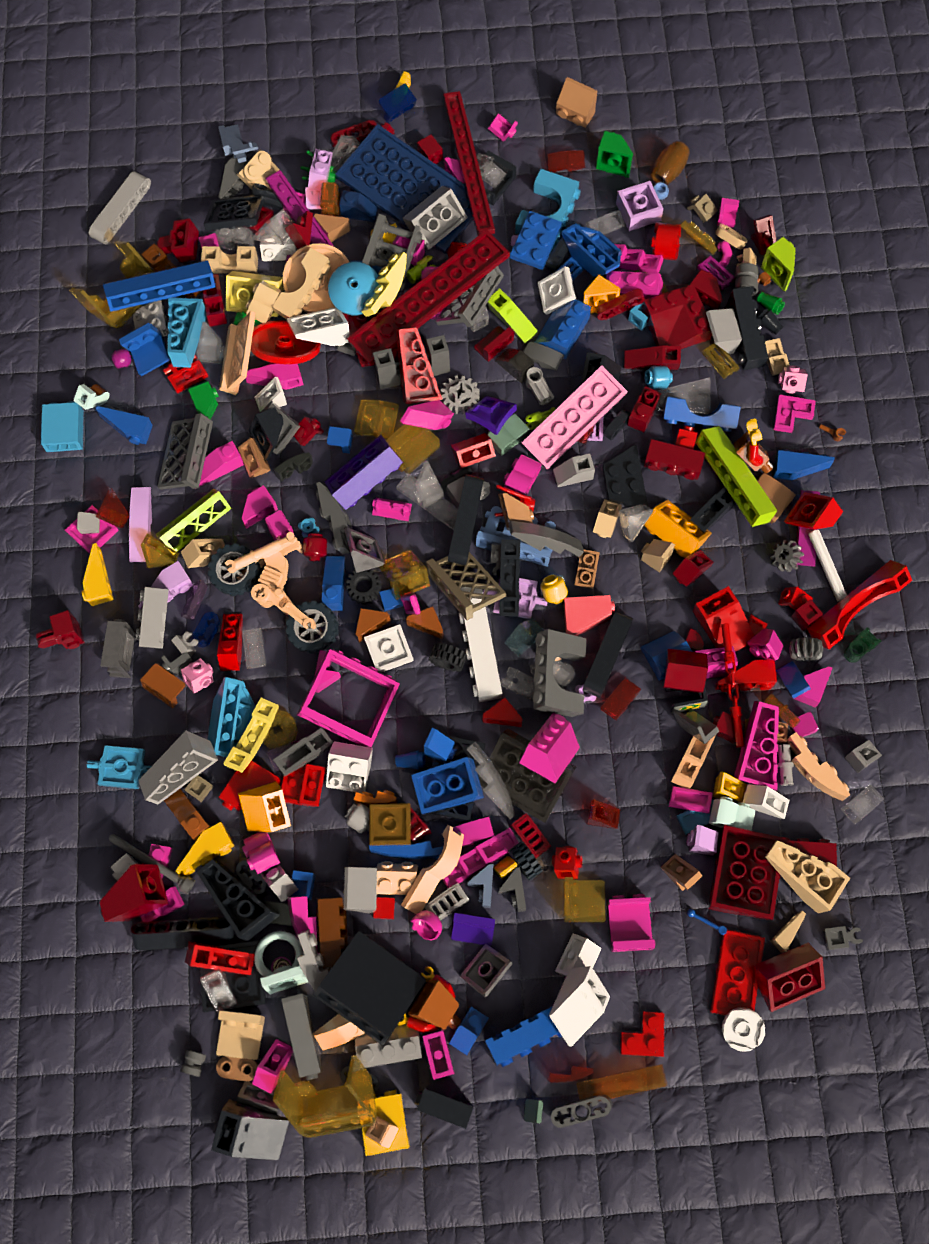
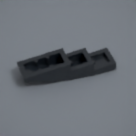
M724 487L690 521L705 533L735 506L736 502L726 487Z

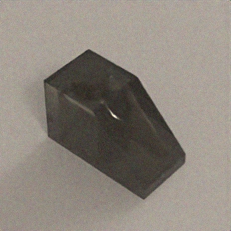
M507 348L495 359L496 363L520 383L526 379L527 371L534 367V361L523 351Z

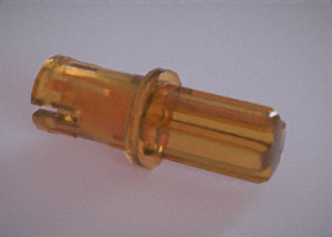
M773 694L766 698L764 703L779 707V716L789 726L794 728L799 724L800 719L788 709L787 704L784 705Z

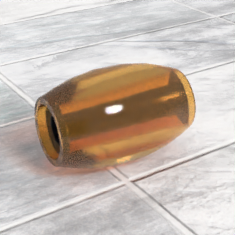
M675 141L667 146L654 164L651 174L652 179L656 183L662 182L666 185L673 182L680 175L688 161L689 148L680 141Z

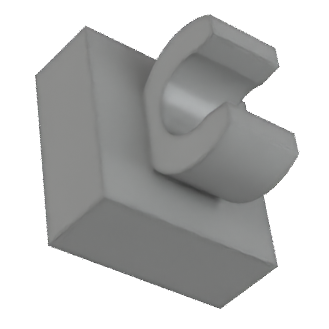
M186 632L183 636L176 635L171 640L182 654L187 652L189 656L196 652L194 646L199 642L197 639L189 642L190 636L193 635L192 632Z

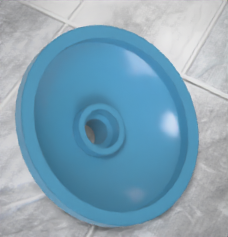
M348 262L339 266L332 273L328 283V293L333 305L342 313L352 316L363 315L361 311L365 307L364 303L375 294L374 290L379 286L376 282V279L379 277L377 272L369 265L361 262ZM355 282L358 286L352 287L351 284Z

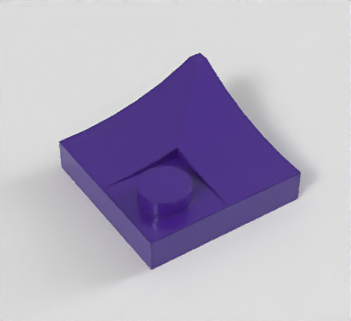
M486 396L465 412L466 419L484 426L497 435L509 417L517 411V406L515 403Z

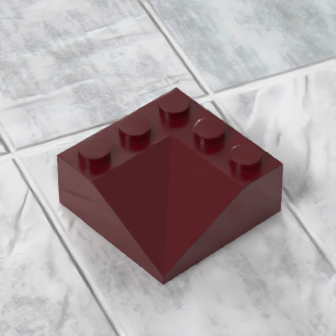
M694 284L645 299L641 312L648 317L647 325L656 346H681V349L711 339L712 332L706 310Z

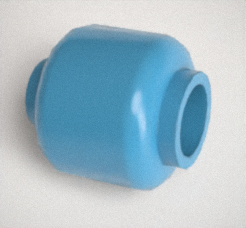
M652 365L646 370L644 380L651 389H666L673 380V374L667 366Z

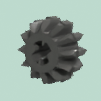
M783 540L782 544L776 543L778 548L772 549L775 555L770 557L772 560H775L773 565L782 572L784 570L791 572L792 568L798 569L797 563H803L800 557L804 556V553L800 552L802 547L796 545V542L793 540L790 542Z
M804 637L793 639L790 642L789 653L792 659L796 661H815L821 659L823 652L821 640Z

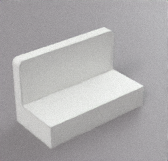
M572 934L555 971L566 977L571 968L587 966L593 968L601 948L587 938Z

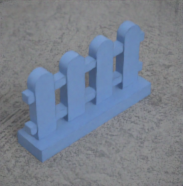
M494 506L490 512H486L485 517L488 520L485 527L481 526L480 531H478L476 547L491 551L493 542L501 543V539L519 540L511 535L506 525L503 532L496 531L499 521L505 523L504 516H494L495 513L502 512L500 507ZM536 517L532 520L533 524H538ZM552 521L545 523L546 527L556 528L555 523ZM520 540V559L548 567L552 549L545 546L539 551Z

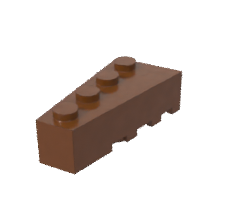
M343 898L318 899V908L316 910L317 920H319L317 940L320 941L318 954L321 953L324 960L323 969L330 966L333 967L348 946L347 910L344 909Z

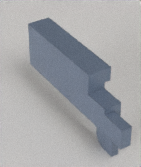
M224 125L218 126L225 156L234 154V157L238 159V163L247 161L245 152L258 149L257 143H252L251 141L248 144L242 143L238 125L229 127Z

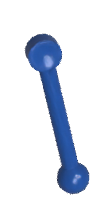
M693 909L688 910L687 915L689 917H695L719 930L721 935L727 933L725 926L714 924L696 914Z

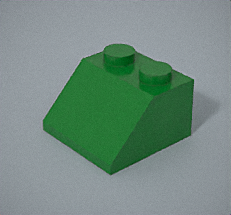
M604 131L599 145L596 169L629 178L633 152L622 135Z

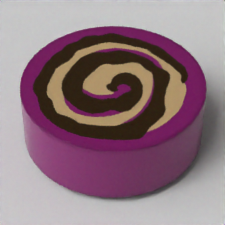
M278 957L272 962L271 971L273 972L283 966H292V963L285 957Z

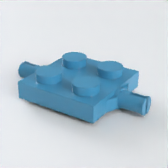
M106 745L104 746L103 756L100 761L88 760L87 762L89 763L87 768L99 770V786L139 789L138 780L152 766L144 765V749Z

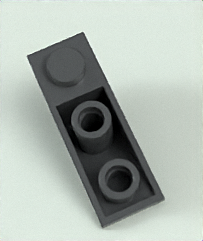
M233 155L225 164L219 199L234 198L243 189L245 183L237 174L249 162L248 159L245 162L238 163V159Z

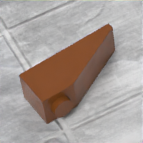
M181 789L164 800L194 841H197L203 831L210 828V825Z

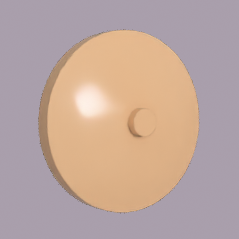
M327 244L304 246L297 250L285 265L283 286L285 292L290 293L297 291L305 282L306 271L301 261L310 247L329 258L331 264L330 271L322 277L319 288L311 294L310 302L302 308L304 312L313 313L335 307L328 293L329 279L339 266L348 263L349 260L340 250Z

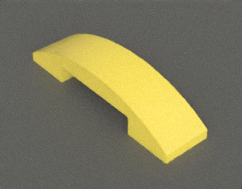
M260 698L252 712V719L236 747L231 749L223 763L225 766L239 772H243L262 745L279 707L278 704Z

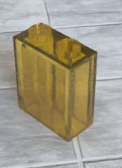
M408 424L401 426L386 440L403 462L398 470L404 471L407 475L440 448L439 438L428 428Z

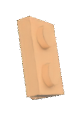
M390 861L378 863L377 894L407 895L417 878L418 865L411 862L393 864Z

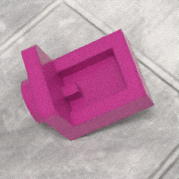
M498 113L488 129L504 142L508 137H513L517 131L515 127L518 122L514 121L511 124Z

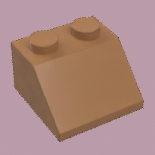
M567 77L557 101L556 115L586 128L595 114L597 90Z

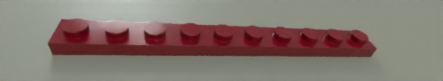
M461 92L444 93V102L477 236L486 229L491 234H495V227Z

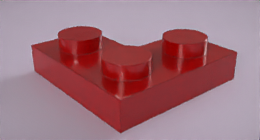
M642 1012V1033L621 1032V1055L664 1057V1013Z

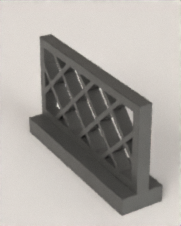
M497 266L446 306L435 321L437 325L465 323L467 327H472L504 276L499 267Z
M202 413L196 414L195 418L172 422L157 488L161 490L186 486L192 489L199 488L213 421ZM182 426L183 428L180 430L178 434H176L177 428ZM187 433L188 436L181 441L182 436ZM178 442L179 445L173 450V446ZM183 449L184 452L178 458L176 455ZM175 459L176 461L169 467L170 462ZM178 466H180V469H179L178 472L174 475L173 471H174ZM171 475L172 478L167 483H165L167 477Z

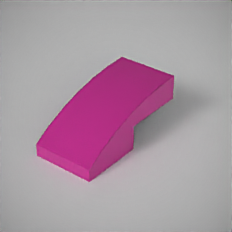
M489 817L453 827V832L456 834L458 832L464 834L462 847L494 837Z
M171 887L165 891L169 904L140 916L142 921H157L185 905L177 887Z

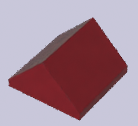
M667 649L663 687L703 693L708 672L707 654Z

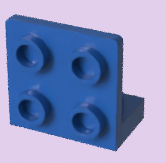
M150 323L119 339L121 346L131 352L140 376L170 361L161 331Z

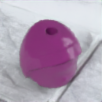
M119 349L113 352L112 361L116 368L128 367L131 364V356L128 350Z

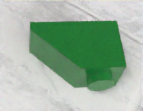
M208 381L188 390L198 414L202 413L211 420L218 406L216 398L219 396L216 388H211Z

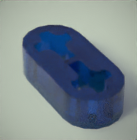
M214 612L204 614L193 633V639L200 641L198 636H203L204 634L206 640L198 642V647L208 646L220 626V619ZM213 618L215 623H211L209 625L207 620H211Z

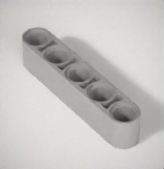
M133 171L89 229V236L103 244H108L149 190L151 180Z

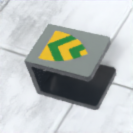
M705 687L703 693L697 692L699 700L673 704L670 710L671 714L675 710L684 712L691 709L704 708L708 702ZM665 688L666 692H671V691L680 690V689Z

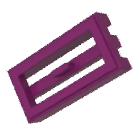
M711 255L697 267L699 271L702 269L713 274L717 278L721 291L735 280V277Z

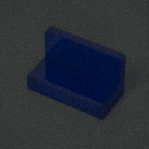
M404 83L380 98L378 102L385 111V121L389 123L413 108L417 99L407 84Z

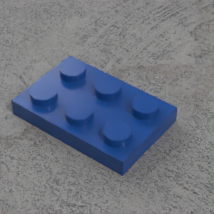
M529 211L510 254V259L543 270L562 227V222Z

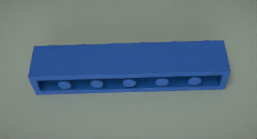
M203 261L103 284L110 312L215 288V282L209 262Z

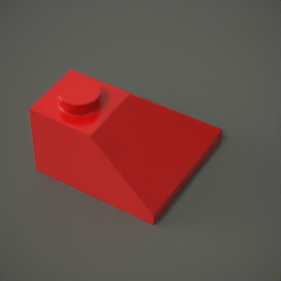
M804 492L784 522L814 530L834 526L843 511L833 497Z

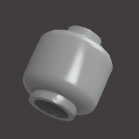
M363 803L353 804L345 816L347 818V825L359 833L364 832L365 829L369 831L370 808Z

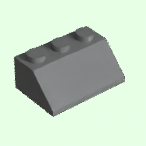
M441 186L402 219L410 232H414L416 225L420 227L422 239L425 241V248L429 250L468 217L452 189Z
M407 1024L397 1025L383 1046L366 1033L355 1038L358 1069L423 1059L419 1031L407 1027Z

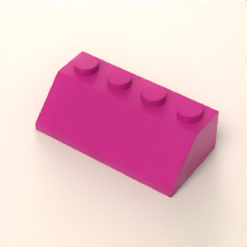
M552 713L528 744L520 764L556 783L580 748L571 723L563 716Z

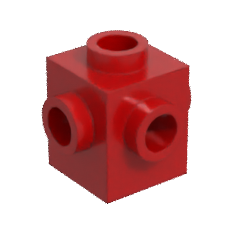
M572 846L556 847V855L552 856V866L557 878L578 879L579 868H582V855H579L577 848Z

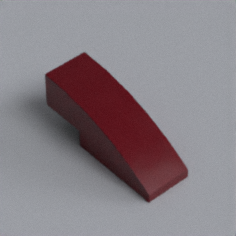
M213 274L215 288L203 290L206 316L210 327L227 324L219 274Z

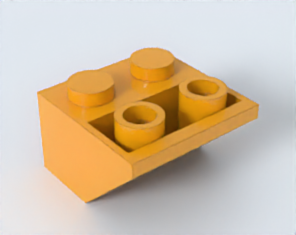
M277 781L238 793L248 831L274 832L291 826L283 792Z

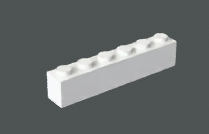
M462 587L461 590L464 592H470L471 588ZM475 588L474 593L483 594L482 589ZM472 598L471 602L475 605L481 602L482 599ZM486 607L474 612L473 618L466 620L459 613L460 623L465 625V630L462 631L464 642H468L469 646L466 649L467 660L472 662V667H469L470 677L475 678L476 685H472L474 697L478 696L479 702L501 699L502 690Z

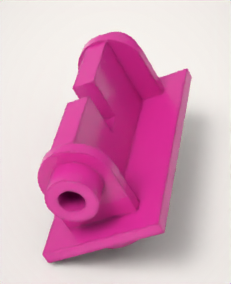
M376 498L372 504V515L408 521L412 504Z

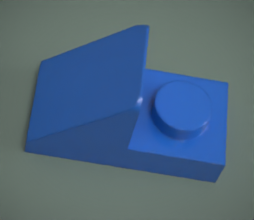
M471 1007L449 1044L465 1055H468L489 1018Z

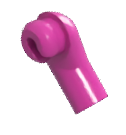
M723 241L717 244L718 251L723 253L719 263L723 267H727L733 253L730 244L727 241Z

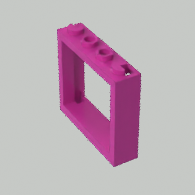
M329 649L318 668L297 715L353 743L371 748L400 683L396 682L390 675L384 676L378 673V670L374 667L361 665V661L351 657L349 659L343 656V652ZM329 661L388 689L367 736L308 708Z

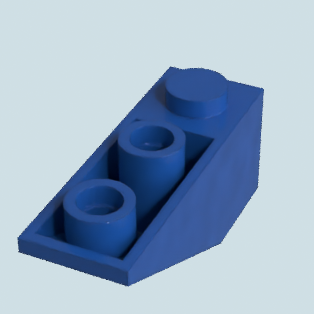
M786 449L778 450L775 457L773 478L794 480L830 468L835 457H829L826 454L813 455L808 452L797 453Z

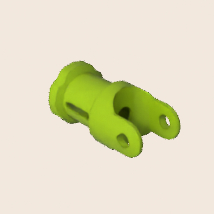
M431 255L424 257L416 263V266L408 270L406 278L411 284H415L416 280L421 277L422 270L424 271L427 263L432 260Z
M555 407L540 413L538 411L526 416L525 419L529 422L526 426L530 430L536 429L556 410Z

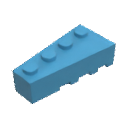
M168 298V354L173 367L191 368L207 317L206 309L202 299Z

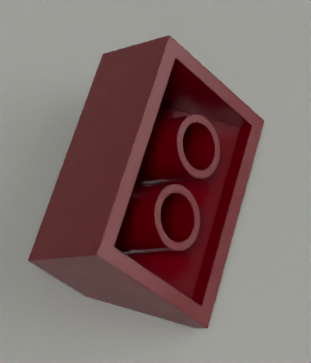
M809 943L754 965L756 983L770 1012L825 989L823 957Z

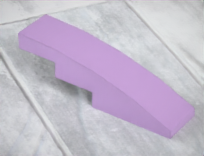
M151 487L131 488L129 518L130 562H150Z

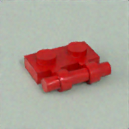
M199 360L193 362L191 368L184 367L179 371L178 369L181 367H173L172 362L168 364V367L162 369L166 376L173 373L167 378L177 394L209 377Z

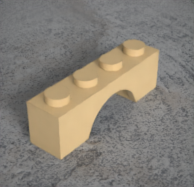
M311 247L301 261L306 271L304 284L297 291L290 293L281 292L272 306L274 312L285 319L302 314V308L310 302L311 294L319 288L322 277L330 271L331 264L329 258Z

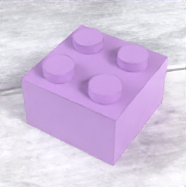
M651 181L618 191L616 205L628 231L661 221L663 206Z

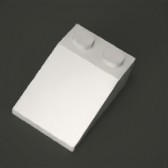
M336 307L287 318L292 332L298 339L331 346H341L348 343L347 338L350 337L348 322L343 313Z

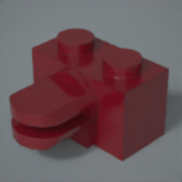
M190 218L174 221L173 230H170V235L160 237L157 243L158 247L165 254L173 253L180 262L196 260L199 230Z
M68 610L50 616L52 628L35 635L39 648L62 644L66 649H75L80 644L85 643L79 622Z

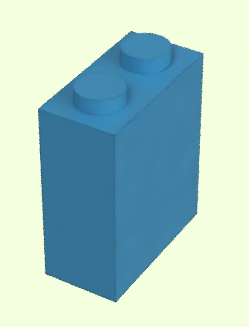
M69 401L67 403L42 405L41 445L46 452L83 450L84 410L79 404Z

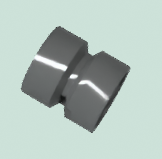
M751 263L738 265L735 269V289L754 286L755 292L752 293V296L757 294L758 267Z

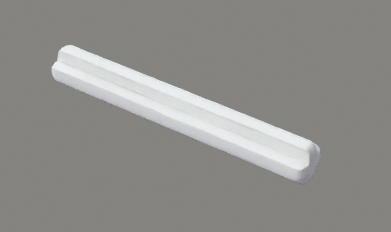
M818 529L809 533L811 542L836 600L841 601L847 596L820 531Z

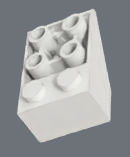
M591 966L571 968L549 1014L568 1046H573L604 1013L610 999L608 992Z

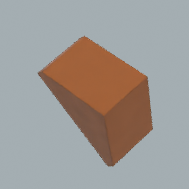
M433 606L420 611V614H412L407 617V626L443 639V629Z
M361 609L356 629L358 642L360 643L364 640V637L372 635L390 623V615L387 612Z

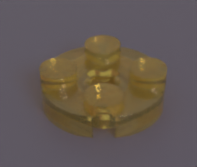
M277 710L263 744L273 750H280L291 745L296 739L298 732L294 718L285 711ZM280 725L283 731L278 732L277 735L274 734L273 728Z

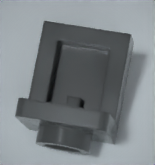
M187 652L171 663L164 655L161 657L164 661L162 664L164 669L172 672L175 677L181 673V669L194 662Z

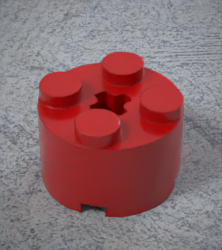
M656 222L654 233L657 234L652 238V247H654L652 254L662 255L663 260H677L680 247L681 225Z

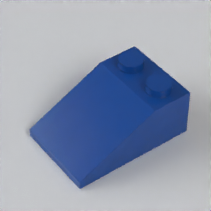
M469 757L411 775L421 814L484 798L474 760Z

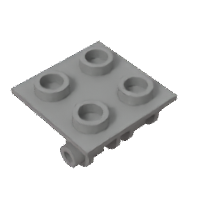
M161 300L148 303L132 312L135 330L150 323L161 331L163 337L168 335L169 329L166 325L165 308Z

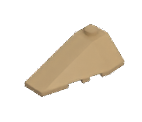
M775 841L765 856L797 895L817 913L830 911L850 880L834 864L825 863L813 855L804 854L799 849L780 841Z

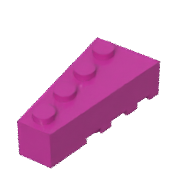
M754 701L744 737V747L741 748L734 778L777 790L779 707Z

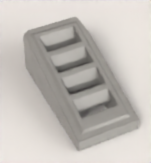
M457 882L425 905L424 908L435 913L432 909V906L435 905L441 913L439 915L441 921L469 902V898ZM455 891L457 892V894H458L459 897L461 898V900H460L459 902L457 901V899H456L455 896L453 895V892H455ZM447 896H449L454 903L452 907L446 899ZM441 900L448 909L445 912L439 904Z

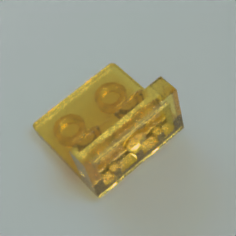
M412 550L385 559L383 566L379 567L390 581L392 593L396 600L405 594L417 592L430 586L427 568Z
M573 877L564 878V922H605V882L603 880H573Z

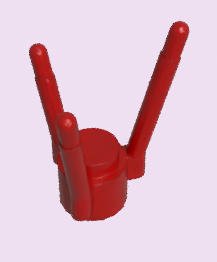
M496 485L497 489L517 496L514 498L529 506V509L533 512L535 498ZM503 512L495 513L494 516H503Z

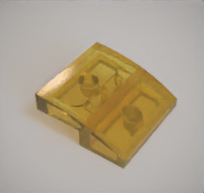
M361 400L354 433L357 436L374 435L377 438L379 435H382L384 438H393L399 405L387 401Z

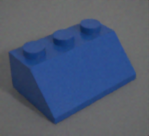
M575 299L553 311L535 343L562 353L564 359H566L590 318L591 306Z

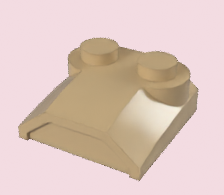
M259 149L237 176L251 189L253 184L259 183L272 190L267 184L266 178L279 169L271 161L270 155Z

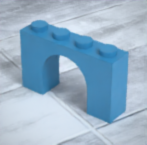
M540 169L534 182V193L551 198L558 203L560 209L546 217L561 221L562 227H566L569 219L567 216L573 212L575 199L578 200L580 196L579 181ZM521 210L515 223V234L519 235L529 212ZM562 227L559 231L556 240L561 238L562 236Z

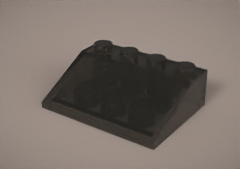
M507 728L501 734L479 777L481 787L546 823L577 767L569 763L556 783L546 779L520 764L523 754L531 741Z

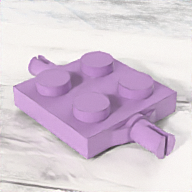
M519 578V617L531 619L532 611L536 604L547 606L548 602L544 598L537 597L538 581ZM488 590L487 595H495L498 592ZM500 600L495 602L494 613H499Z

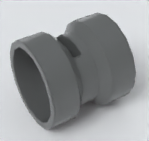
M186 1050L184 1055L185 1062L181 1065L180 1072L200 1077L202 1072L201 1065L205 1062L206 1055Z

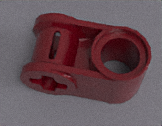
M411 808V841L417 844L424 836L430 835L431 831Z

